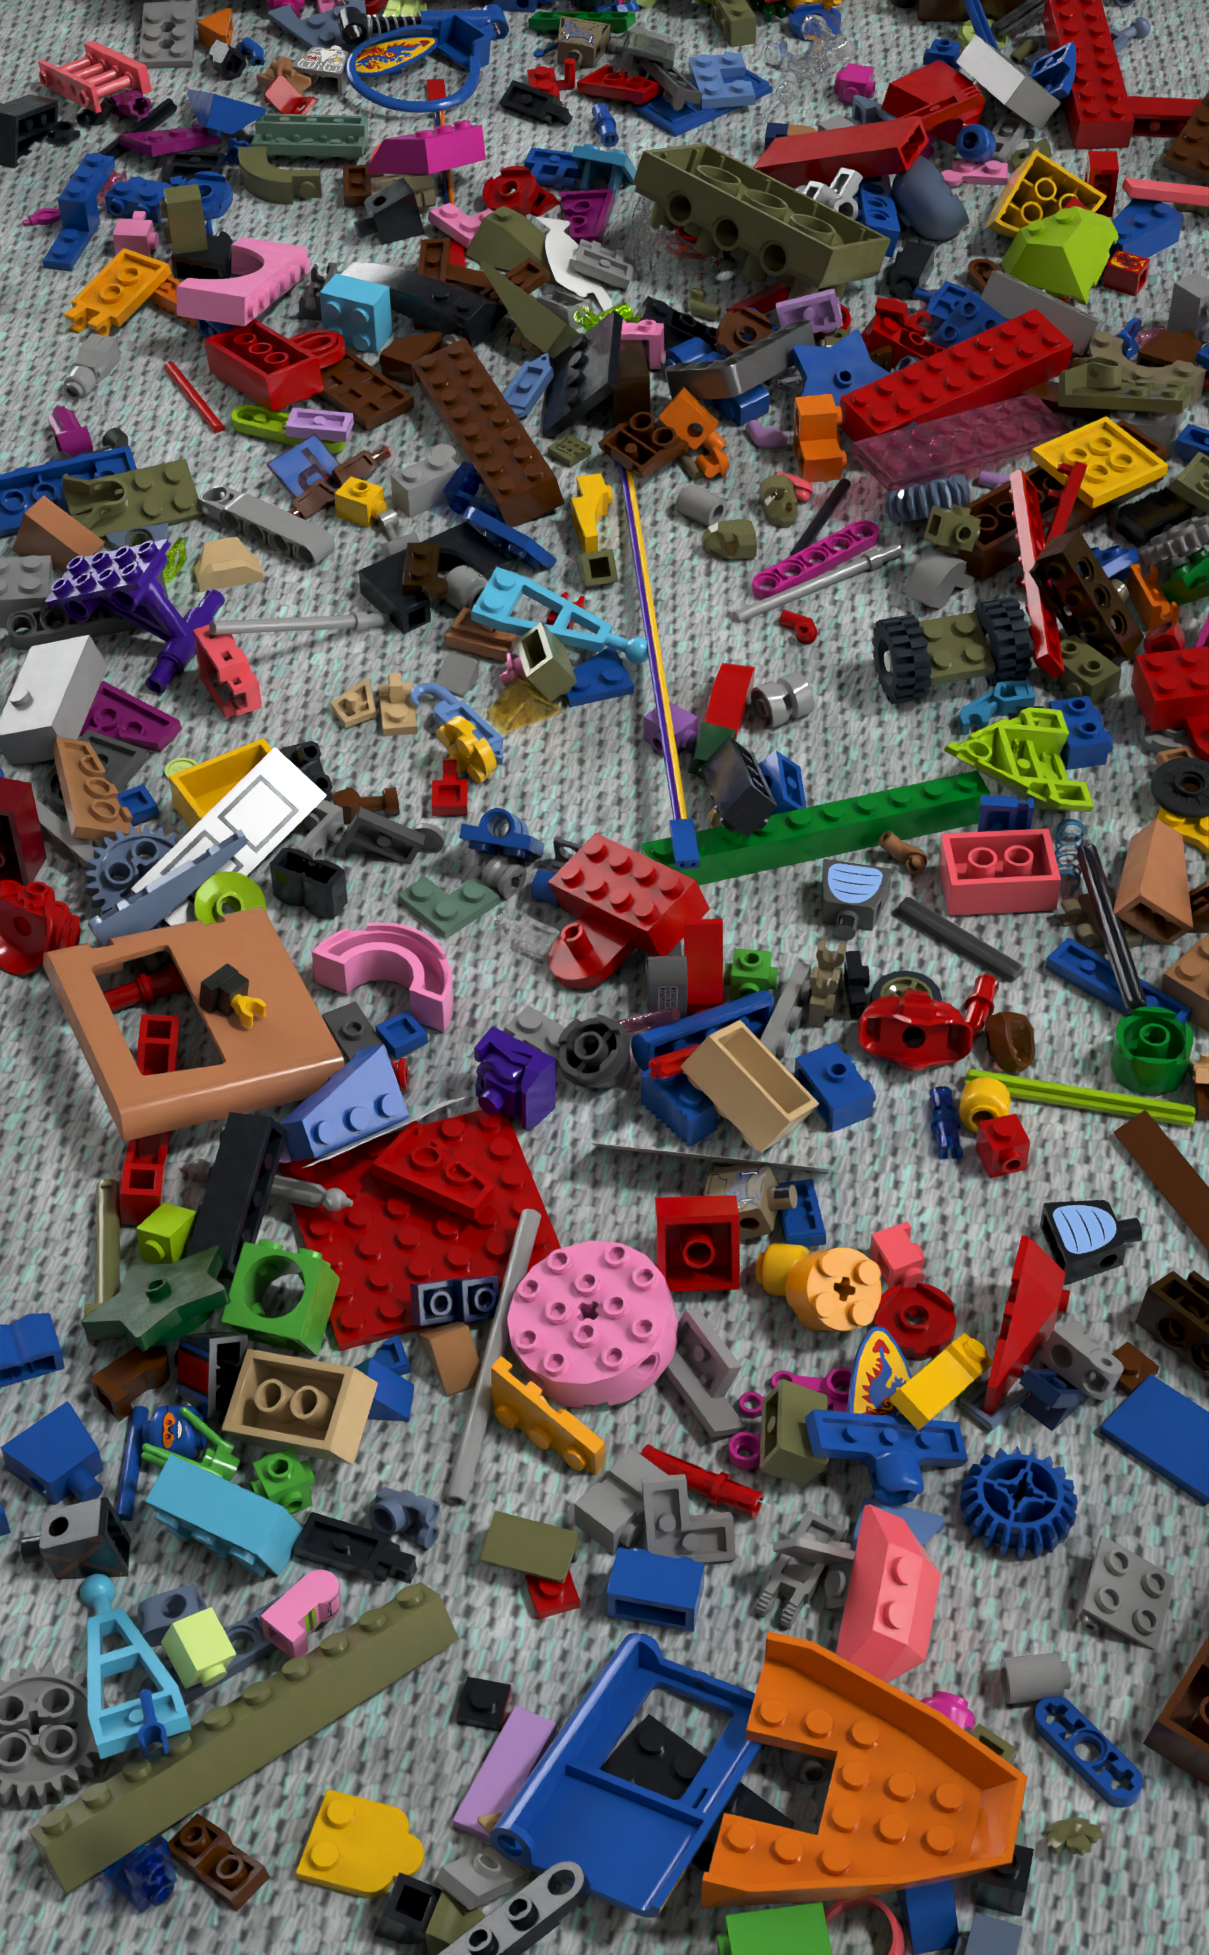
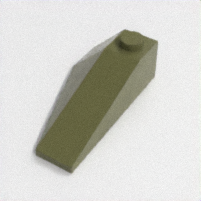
M502 206L484 217L465 257L478 264L483 260L494 269L499 268L511 271L530 257L549 270L550 280L546 283L564 287L555 280L545 250L546 235L530 220L506 206Z

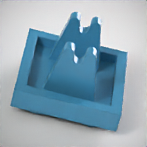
M584 144V147L574 145L572 158L583 172L581 190H591L595 176L610 179L608 189H614L615 197L618 194L622 181L633 183L637 170L624 151L618 149H611L610 152L603 151L592 144Z

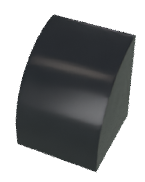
M399 1872L374 1935L400 1944H417L422 1942L426 1938L425 1933L442 1890Z

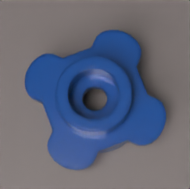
M234 137L229 138L227 141L229 148L226 161L239 165V147H251L250 144L244 140L237 141Z

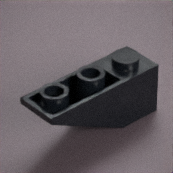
M647 296L631 323H639L642 320H653L656 323H664V350L697 337L706 342L712 351L718 352L715 346L717 342L716 328L709 327L695 320L691 315L681 313L669 307L665 302Z

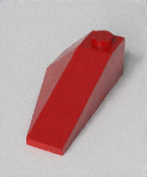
M1021 1235L1014 1264L1008 1301H1006L1000 1335L987 1385L983 1410L986 1414L994 1412L1022 1374L1024 1366H1028L1054 1330L1057 1314L1066 1315L1070 1291L1063 1289L1066 1273L1028 1236Z

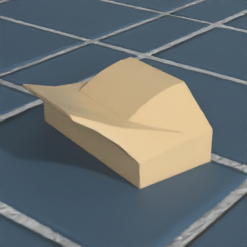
M237 536L204 542L200 559L194 566V573L200 592L264 581L258 557L251 553Z

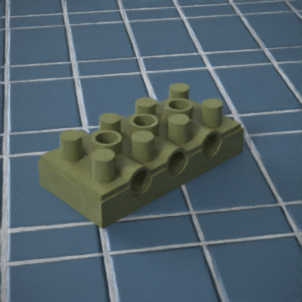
M706 143L643 151L633 181V185L636 186V193L655 202L648 222L651 227L663 232H672L675 225L684 226L683 230L686 233L697 238L694 246L696 251L711 257L719 256L720 250L729 251L733 258L743 262L741 274L746 278L764 282L767 275L776 276L780 283L790 287L789 300L833 288L835 289L836 297H839V300H841L848 282L871 278L874 276V273L880 271L891 241L890 238Z

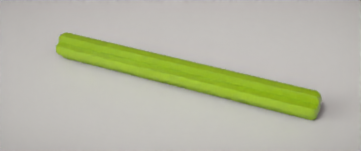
M969 1069L965 1078V1086L971 1080L979 1077L997 1079L1006 1086L1010 1097L1133 1118L1143 1110H1146L1156 1122L1186 1127L1193 1125L1196 1113L1195 1107L1192 1105L982 1070Z

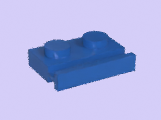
M981 795L977 832L1031 829L1034 798H1029L1028 802L1018 801V797Z

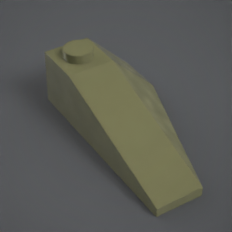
M481 261L479 264L516 325L523 336L533 343V346L530 348L539 356L548 353L554 359L571 345L574 338L580 333L485 261Z

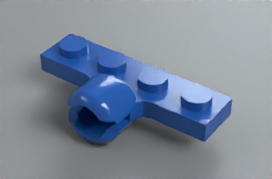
M813 1409L805 1417L813 1456L864 1462L868 1468L874 1498L883 1505L898 1506L914 1501L917 1494L923 1493L924 1482L920 1465L956 1468L963 1466L968 1461L959 1422L931 1420L918 1431L905 1417Z

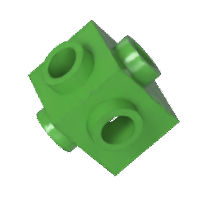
M734 949L733 963H726L724 971V985L730 986V1001L760 990L768 992L769 989L776 990L778 968L771 967L772 952Z
M293 1447L281 1452L269 1453L261 1460L252 1463L255 1481L249 1483L251 1492L283 1506L290 1515L313 1506L310 1486L315 1484V1478L307 1460L299 1461Z

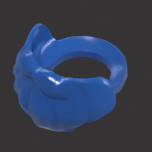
M1136 317L1131 319L1115 336L1124 340L1122 354L1128 360L1139 351V345L1134 339L1141 328L1142 321Z

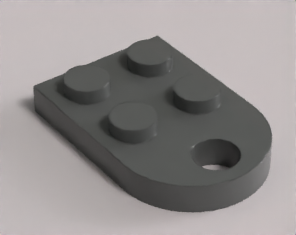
M87 730L79 739L80 741L90 742L106 770L105 779L110 784H114L119 793L148 760L145 749L91 730ZM55 766L44 781L46 800L54 811L67 816Z

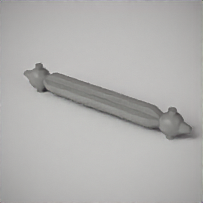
M197 1159L192 1163L184 1164L182 1169L188 1173L192 1180L205 1182L209 1180L208 1174L211 1164L204 1159ZM275 1175L269 1198L313 1208L324 1206L331 1212H338L343 1208L353 1206V1201L346 1197V1194L341 1189L331 1188L326 1190L320 1184Z

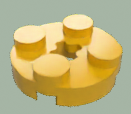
M455 716L437 729L436 735L450 755L447 760L457 759V772L461 774L466 771L474 782L480 784L494 773L492 771L497 768L495 755L484 737L478 741L472 733L476 727L471 722L461 716Z

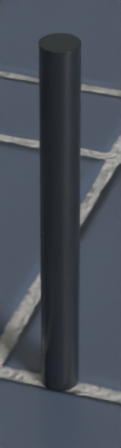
M842 478L790 552V556L811 546L850 489L851 482L848 479Z

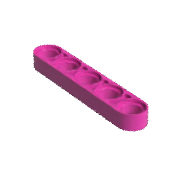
M867 520L854 522L754 576L752 580L753 595L763 600L813 579L870 549L878 542V526ZM860 533H866V534H869V535H871V536H870V537H860V536H857V535L860 534ZM843 546V547H846L847 549H846V550H836V549H834L833 547ZM811 559H820V560H822L823 562H821V563H812V562H809V560H811ZM787 572H795V573H798L799 575H797V576H787V575H785V573H787ZM770 585V586H773L774 588H773V589H761L760 586Z

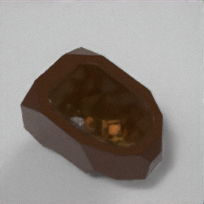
M999 1012L986 1017L984 1031L987 1036L989 1055L996 1059L997 1066L1010 1074H1018L1028 1068L1033 1063L1035 1057L1034 1029L1028 1017L1015 1012Z

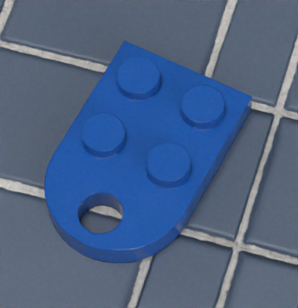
M468 506L464 512L462 519L482 532L486 539L497 545V548L511 556H514V554L519 556L521 561L536 570L540 565L551 569L557 562L555 557L532 538L471 506Z

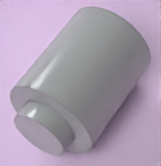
M693 484L683 488L676 500L680 514L707 527L721 521L727 510V501Z
M1057 1653L1001 1658L1000 1675L1007 1704L1036 1702L1047 1697H1063L1064 1689H1070L1071 1687L1067 1661L1060 1662Z

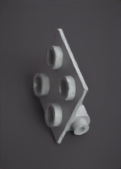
M1100 1536L1082 1608L1079 1613L1082 1628L1089 1632H1097L1099 1627L1106 1624L1144 1647L1157 1651L1174 1576L1107 1537Z

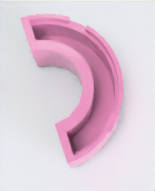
M367 923V929L350 932L349 928H346L331 935L312 951L315 983L346 995L357 986L369 981L387 980L399 983L409 989L411 1015L418 1023L445 1032L448 1028L454 1010L452 970L446 959L445 951L427 934L412 927L395 923Z

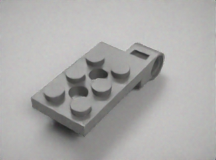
M199 0L144 2L139 53L140 63L146 65L147 68L193 67L196 26H198V12L200 10Z

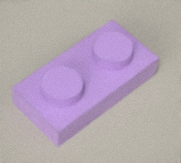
M292 408L285 425L286 436L309 439L315 435L317 439L347 442L354 424L353 413Z

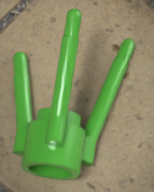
M184 1406L180 1408V1413L216 1446L214 1450L207 1447L199 1461L196 1462L148 1443L142 1446L144 1451L141 1454L142 1460L164 1467L169 1456L172 1454L229 1482L232 1480L240 1462L239 1458L231 1454L234 1445L221 1439L200 1418Z

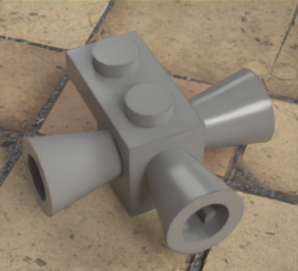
M841 167L830 187L810 180L807 186L802 185L795 190L855 220L858 215V204L852 197L857 193L863 176L855 170Z

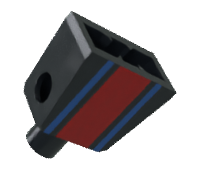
M206 1332L187 1334L179 1339L178 1349L174 1356L175 1363L178 1366L177 1389L179 1395L194 1406L204 1417L226 1416L247 1351L248 1335L232 1332Z

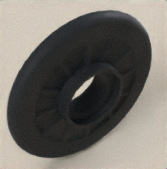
M1182 757L1169 760L1160 765L1151 778V791L1157 803L1168 812L1180 817L1202 818L1209 816V763L1197 758ZM1191 783L1196 785L1199 790L1188 792L1183 790L1181 785Z

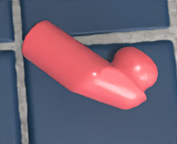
M777 472L776 475L784 474L792 481L797 501L803 503L809 501L810 495L813 494V486L809 482L795 475Z

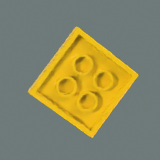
M1107 416L1032 448L1031 459L1063 486L1068 475L1056 470L1059 463L1072 466L1075 461L1088 465L1077 497L1092 509L1166 476L1168 471L1167 463Z

